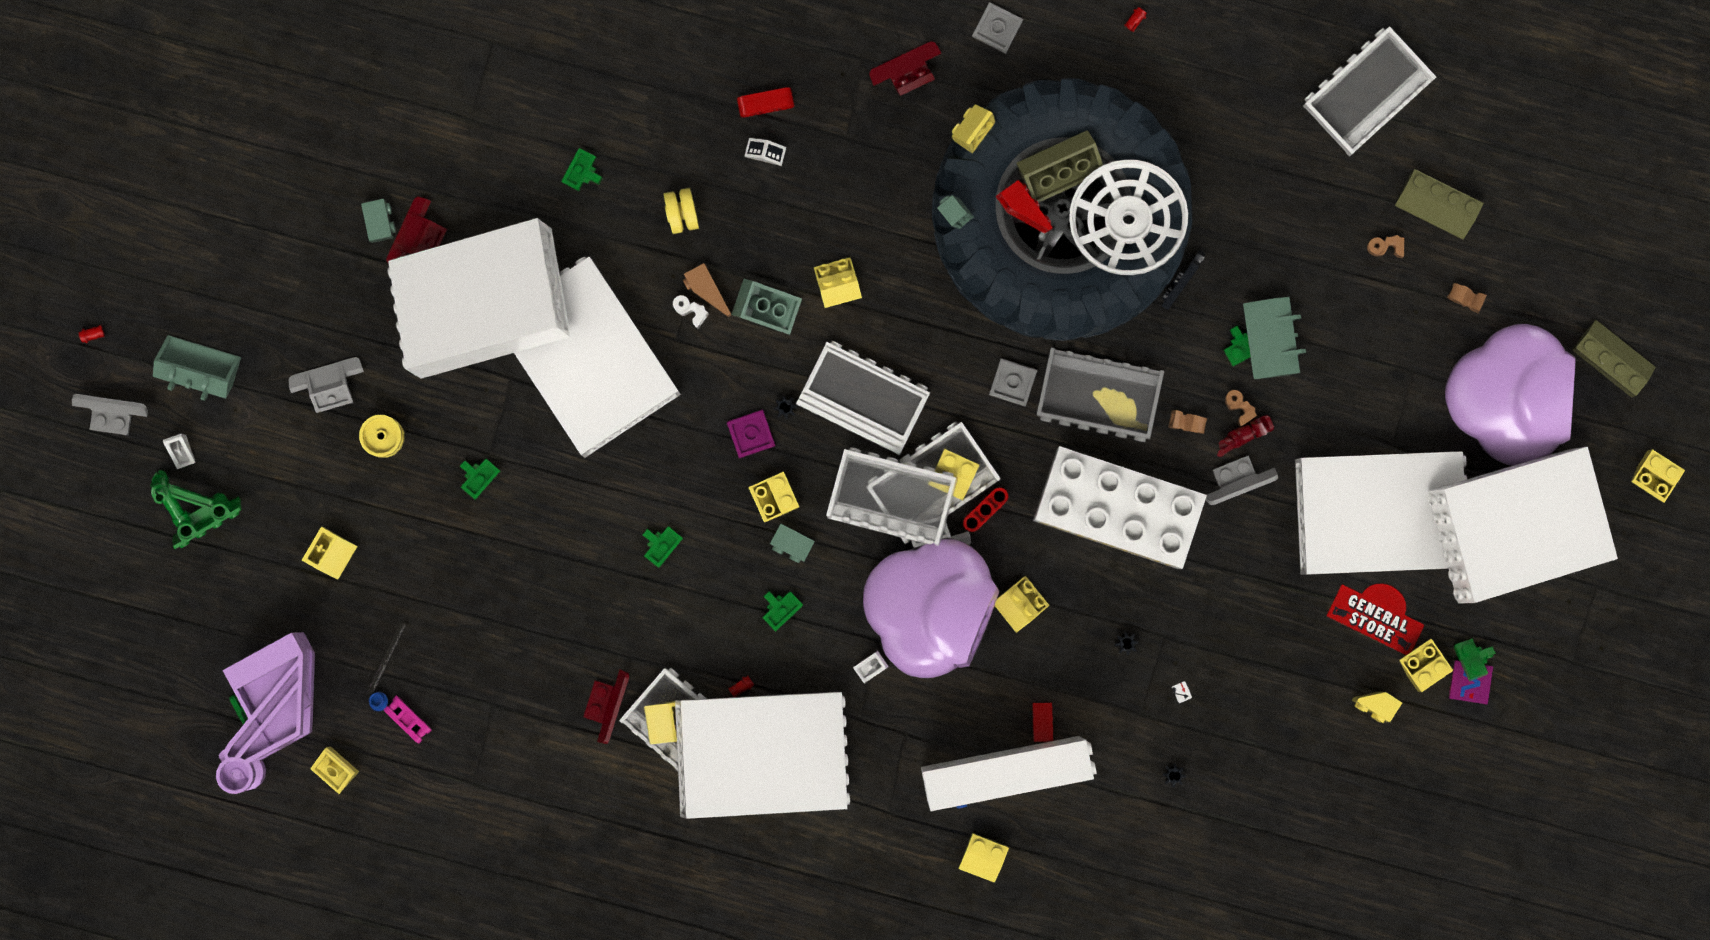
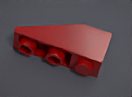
M1019 180L995 196L1007 213L1045 234L1053 228L1049 217L1041 212L1039 203L1031 198L1027 186Z

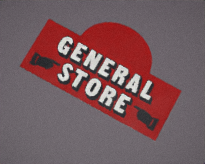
M1342 584L1327 614V617L1405 655L1412 652L1424 627V624L1405 615L1406 602L1403 595L1396 588L1387 584L1371 585L1362 594Z

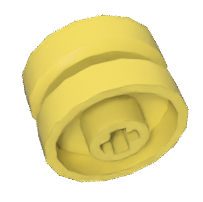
M690 188L680 190L681 202L677 201L676 194L673 191L664 193L666 216L673 234L683 232L682 220H685L686 226L690 231L699 229Z
M375 415L368 418L362 424L359 431V440L367 453L379 458H388L395 455L402 448L404 431L397 420L386 415ZM381 432L385 435L382 440L378 438Z

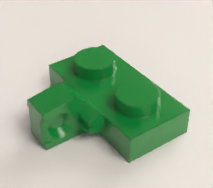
M579 148L561 182L577 191H580L583 183L588 184L589 181L599 185L603 178L595 174L596 169L592 167L597 157Z
M1238 326L1230 330L1234 338L1231 340L1232 346L1223 350L1232 367L1251 357L1247 333L1242 334Z
M485 459L480 466L476 463L474 466H471L465 460L460 467L467 472L464 476L467 480L461 488L476 500L499 474L500 470L488 459Z
M669 526L662 534L657 532L655 535L646 529L643 536L650 541L647 544L650 549L644 557L659 568L683 538Z
M768 591L763 597L770 603L767 606L769 611L762 618L776 632L803 604L791 591L783 598L780 595L775 598Z
M1473 639L1454 645L1453 648L1469 681L1488 674L1484 664L1488 662L1487 659L1494 657L1493 655L1496 654L1493 647L1483 650L1481 647L1476 648Z

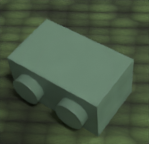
M953 195L943 198L940 201V206L937 208L951 226L957 229L962 228L974 217L963 202Z
M385 199L362 203L369 241L374 243L394 238L393 233H396L394 221L391 222L389 214H392L390 203H387Z
M780 524L770 544L773 546L772 550L780 554L786 552L790 554L789 559L800 563V561L805 562L815 541Z

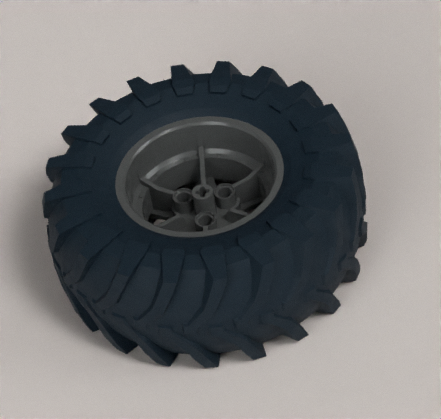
M1065 78L1061 79V82L1059 80H1037L1025 84L1023 89L1017 88L1007 91L992 99L987 107L982 108L993 113L995 119L993 127L973 154L952 140L943 156L935 181L932 201L934 236L940 258L956 288L985 317L1028 337H1043L1044 339L1059 341L1074 340L1079 337L1087 338L1109 332L1115 327L1130 321L1156 300L1166 285L1169 284L1182 261L1185 248L1187 247L1192 226L1191 183L1176 142L1161 127L1151 111L1142 104L1134 103L1115 88L1106 85H1094L1081 79ZM1088 130L1097 145L1103 165L1120 160H1139L1151 163L1167 172L1177 182L1184 194L1188 209V226L1181 246L1165 264L1143 274L1119 275L1098 268L1082 253L1081 256L1071 259L1047 257L1062 234L1080 252L1075 244L1071 230L1067 226L1070 222V207L1073 197H1067L1065 191L1039 202L1040 207L1047 209V216L1051 220L1053 228L1045 234L1040 232L1035 251L1021 239L1015 228L1014 223L1025 222L1007 213L995 196L1016 181H1022L1017 162ZM1121 168L1110 171L1114 182L1121 180L1139 181L1142 169ZM1149 173L1146 183L1157 189L1164 198L1174 193L1165 180L1154 173ZM1103 176L1098 177L1103 186L1106 187L1107 184ZM1080 184L1072 187V189L1076 192ZM1125 186L1117 189L1121 197L1134 196L1136 187ZM1143 191L1141 199L1148 206L1158 202L1150 192ZM1107 193L1110 201L1100 200L1097 206L1108 209L1114 201L1111 193ZM953 195L959 198L974 216L960 229L951 226L937 209L940 206V201L946 196L950 197ZM1080 198L1090 203L1093 201V199ZM1176 200L1168 205L1170 212L1169 228L1181 231L1182 211L1179 200ZM1061 207L1065 208L1063 213L1059 212ZM1077 207L1076 211L1077 233L1079 237L1088 235L1082 220L1088 219L1089 211L1081 207ZM1161 209L1152 214V224L1164 227V212ZM1094 213V218L1101 217V215ZM1127 215L1123 219L1126 224H1132L1135 220L1131 215ZM1148 233L1143 239L1147 248L1151 247L1158 240L1160 234ZM1109 234L1104 236L1101 242L1114 251L1117 240ZM1166 236L1160 247L1151 253L1155 262H1158L1170 252L1177 238ZM1091 242L1083 245L1093 258L1108 266L1111 258L1110 255L1106 254L1098 246L1094 248ZM1125 243L1122 250L1123 254L1140 252L1136 243ZM1144 257L1133 260L1119 259L1115 269L1136 270L1148 267Z

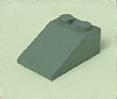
M743 279L731 315L790 335L802 298L748 279Z

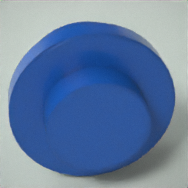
M376 692L370 696L369 704L373 710L382 711L388 704V697L382 692Z

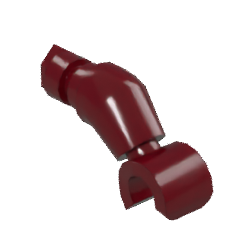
M1268 415L1260 416L1251 421V427L1246 425L1229 432L1227 437L1219 442L1220 450L1217 456L1222 457L1234 448L1241 447L1255 439L1254 435L1258 438L1274 430L1270 417Z

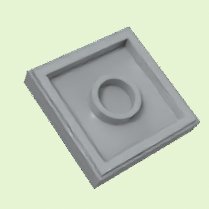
M989 2L972 37L1006 54L1023 19Z
M1000 359L989 395L1026 407L1037 370Z

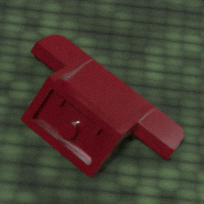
M928 42L873 68L869 73L872 84L874 86L890 78L900 96L935 80L925 61L942 53L935 42Z
M416 197L413 200L386 258L388 264V261L404 257L407 253L414 254L440 246L447 229L424 218L431 203L430 200Z
M621 669L619 670L615 686L595 680L584 713V718L602 723L597 742L602 744H608L629 680V673Z

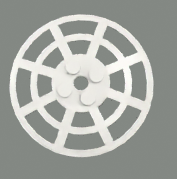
M1120 160L1101 166L1083 180L1072 199L1069 221L1075 244L1091 263L1110 273L1137 275L1160 267L1176 253L1186 234L1188 209L1181 188L1167 172L1148 162ZM1121 168L1142 169L1139 181L1121 180L1114 182L1110 171ZM1149 173H1154L1165 180L1174 193L1164 198L1157 189L1146 183ZM1102 175L1107 186L1095 196L1092 203L1080 199L1087 187ZM1134 186L1136 190L1134 196L1121 197L1117 188ZM1143 191L1150 192L1158 202L1148 206L1141 199ZM1110 192L1114 201L1108 209L1097 206L1100 200ZM1176 200H1179L1182 211L1181 231L1169 228L1170 212L1168 205ZM1077 207L1089 211L1088 229L1090 234L1082 237L1078 236L1076 228ZM1161 209L1164 212V227L1152 224V214ZM1094 213L1105 217V228L1095 231L1093 223ZM1131 215L1135 220L1132 224H1126L1123 221L1124 217ZM1148 233L1160 234L1158 240L1151 247L1147 248L1143 239ZM1110 234L1117 240L1114 251L1105 246L1100 241V238ZM1166 236L1177 238L1170 252L1161 260L1155 262L1151 253L1160 247ZM1094 241L1102 251L1111 256L1108 266L1093 258L1083 245ZM1125 243H1136L1140 252L1123 254L1122 250ZM1144 257L1148 267L1136 270L1115 269L1119 259L1133 260Z

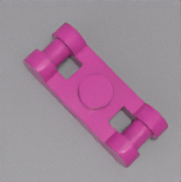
M396 695L392 699L393 702L389 706L387 705L384 711L419 744L423 740L422 737L426 733L429 734L432 729ZM400 707L402 711L397 715L394 711ZM416 724L420 727L417 732L412 729Z

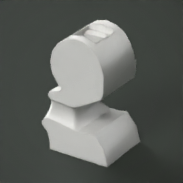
M677 296L673 301L674 309L681 316L695 312L696 316L692 320L697 329H699L709 315L703 305L695 302L690 304V301L685 296Z

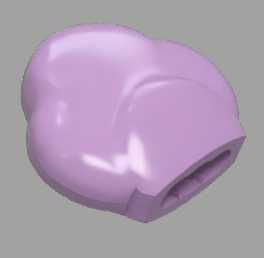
M1515 324L1505 327L1494 333L1482 347L1474 349L1461 357L1453 367L1445 387V400L1450 416L1460 430L1477 439L1483 450L1501 463L1514 466L1548 456L1554 452L1559 444L1570 440L1575 356L1565 351L1555 336L1540 327L1529 324Z
M941 539L939 546H936L934 543L925 544L916 550L899 551L883 559L871 571L866 580L863 592V607L868 623L881 638L882 647L888 659L907 675L919 678H934L947 674L957 667L962 668L970 665L990 620L999 590L991 579L985 560L974 548L958 540Z

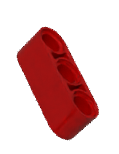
M789 87L737 98L740 117H750L795 107L792 90Z
M1003 488L993 490L963 520L965 530L969 532L978 530L1008 500L1007 491ZM1001 491L1004 493L1005 498L1002 502H997L994 499L995 492ZM982 505L990 506L991 513L989 515H983L980 512ZM969 518L976 519V528L970 529L967 527L966 522Z

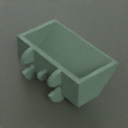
M1283 297L1243 303L1254 379L1289 376L1300 373L1298 355L1306 353V349L1297 350L1295 337H1298V333H1294L1293 321L1302 318L1301 315H1292L1290 298Z
M168 335L154 360L153 377L169 381L167 389L173 391L175 385L179 384L188 389L192 388L202 391L201 400L204 401L209 394L226 399L233 386L241 357Z

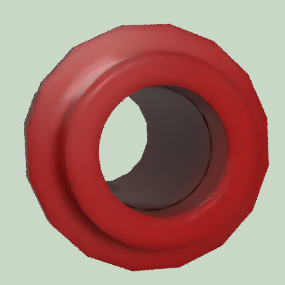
M1140 7L1133 10L1134 13L1124 24L1132 32L1135 31L1143 19H1146L1147 13Z
M101 325L87 330L82 329L79 332L81 342L86 344L90 340L105 337Z
M743 676L741 681L728 689L733 697H738L746 690H751L754 684L749 676Z

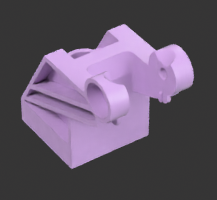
M304 632L290 633L223 670L249 718L228 743L225 750L219 754L222 763L217 769L216 779L222 790L230 794H238L259 787L266 777V767L263 759L312 733L315 652Z

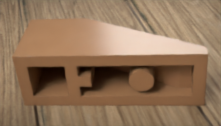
M704 263L684 274L686 278L683 279V282L688 290L692 289L696 295L727 317L732 316Z

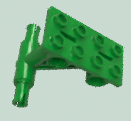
M159 470L158 473L156 472L152 478L150 486L154 501L158 504H164L172 516L171 520L177 527V533L173 535L172 542L174 549L187 546L191 539L204 536L208 529L212 527L215 529L221 526L227 518L232 519L240 514L241 499L239 497L229 501L224 494L217 493L210 498L171 485L166 473L162 470ZM177 499L201 507L192 513H187L186 510L182 509Z

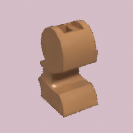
M1398 235L1386 237L1385 240L1378 237L1373 238L1369 241L1367 250L1373 256H1383L1387 248L1393 246L1394 255L1402 259L1404 257V238Z
M1453 283V288L1447 298L1463 307H1469L1471 311L1479 314L1487 295L1482 293L1474 294L1468 287Z
M1232 390L1226 395L1225 403L1230 410L1241 409L1244 412L1243 416L1238 418L1239 427L1257 416L1255 407L1250 405L1248 401L1243 402L1241 392Z
M1172 410L1168 428L1204 434L1207 418L1192 414L1183 415L1181 411Z

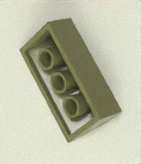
M1088 130L1016 163L1021 178L1029 190V195L1038 203L1082 183L1088 175L1103 166L1097 145Z
M1414 169L1410 173L1395 206L1463 240L1475 222L1484 203Z
M1594 320L1571 349L1630 397L1638 395L1656 368L1597 320Z

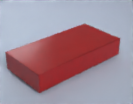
M1052 702L1033 703L1034 742L1053 741Z

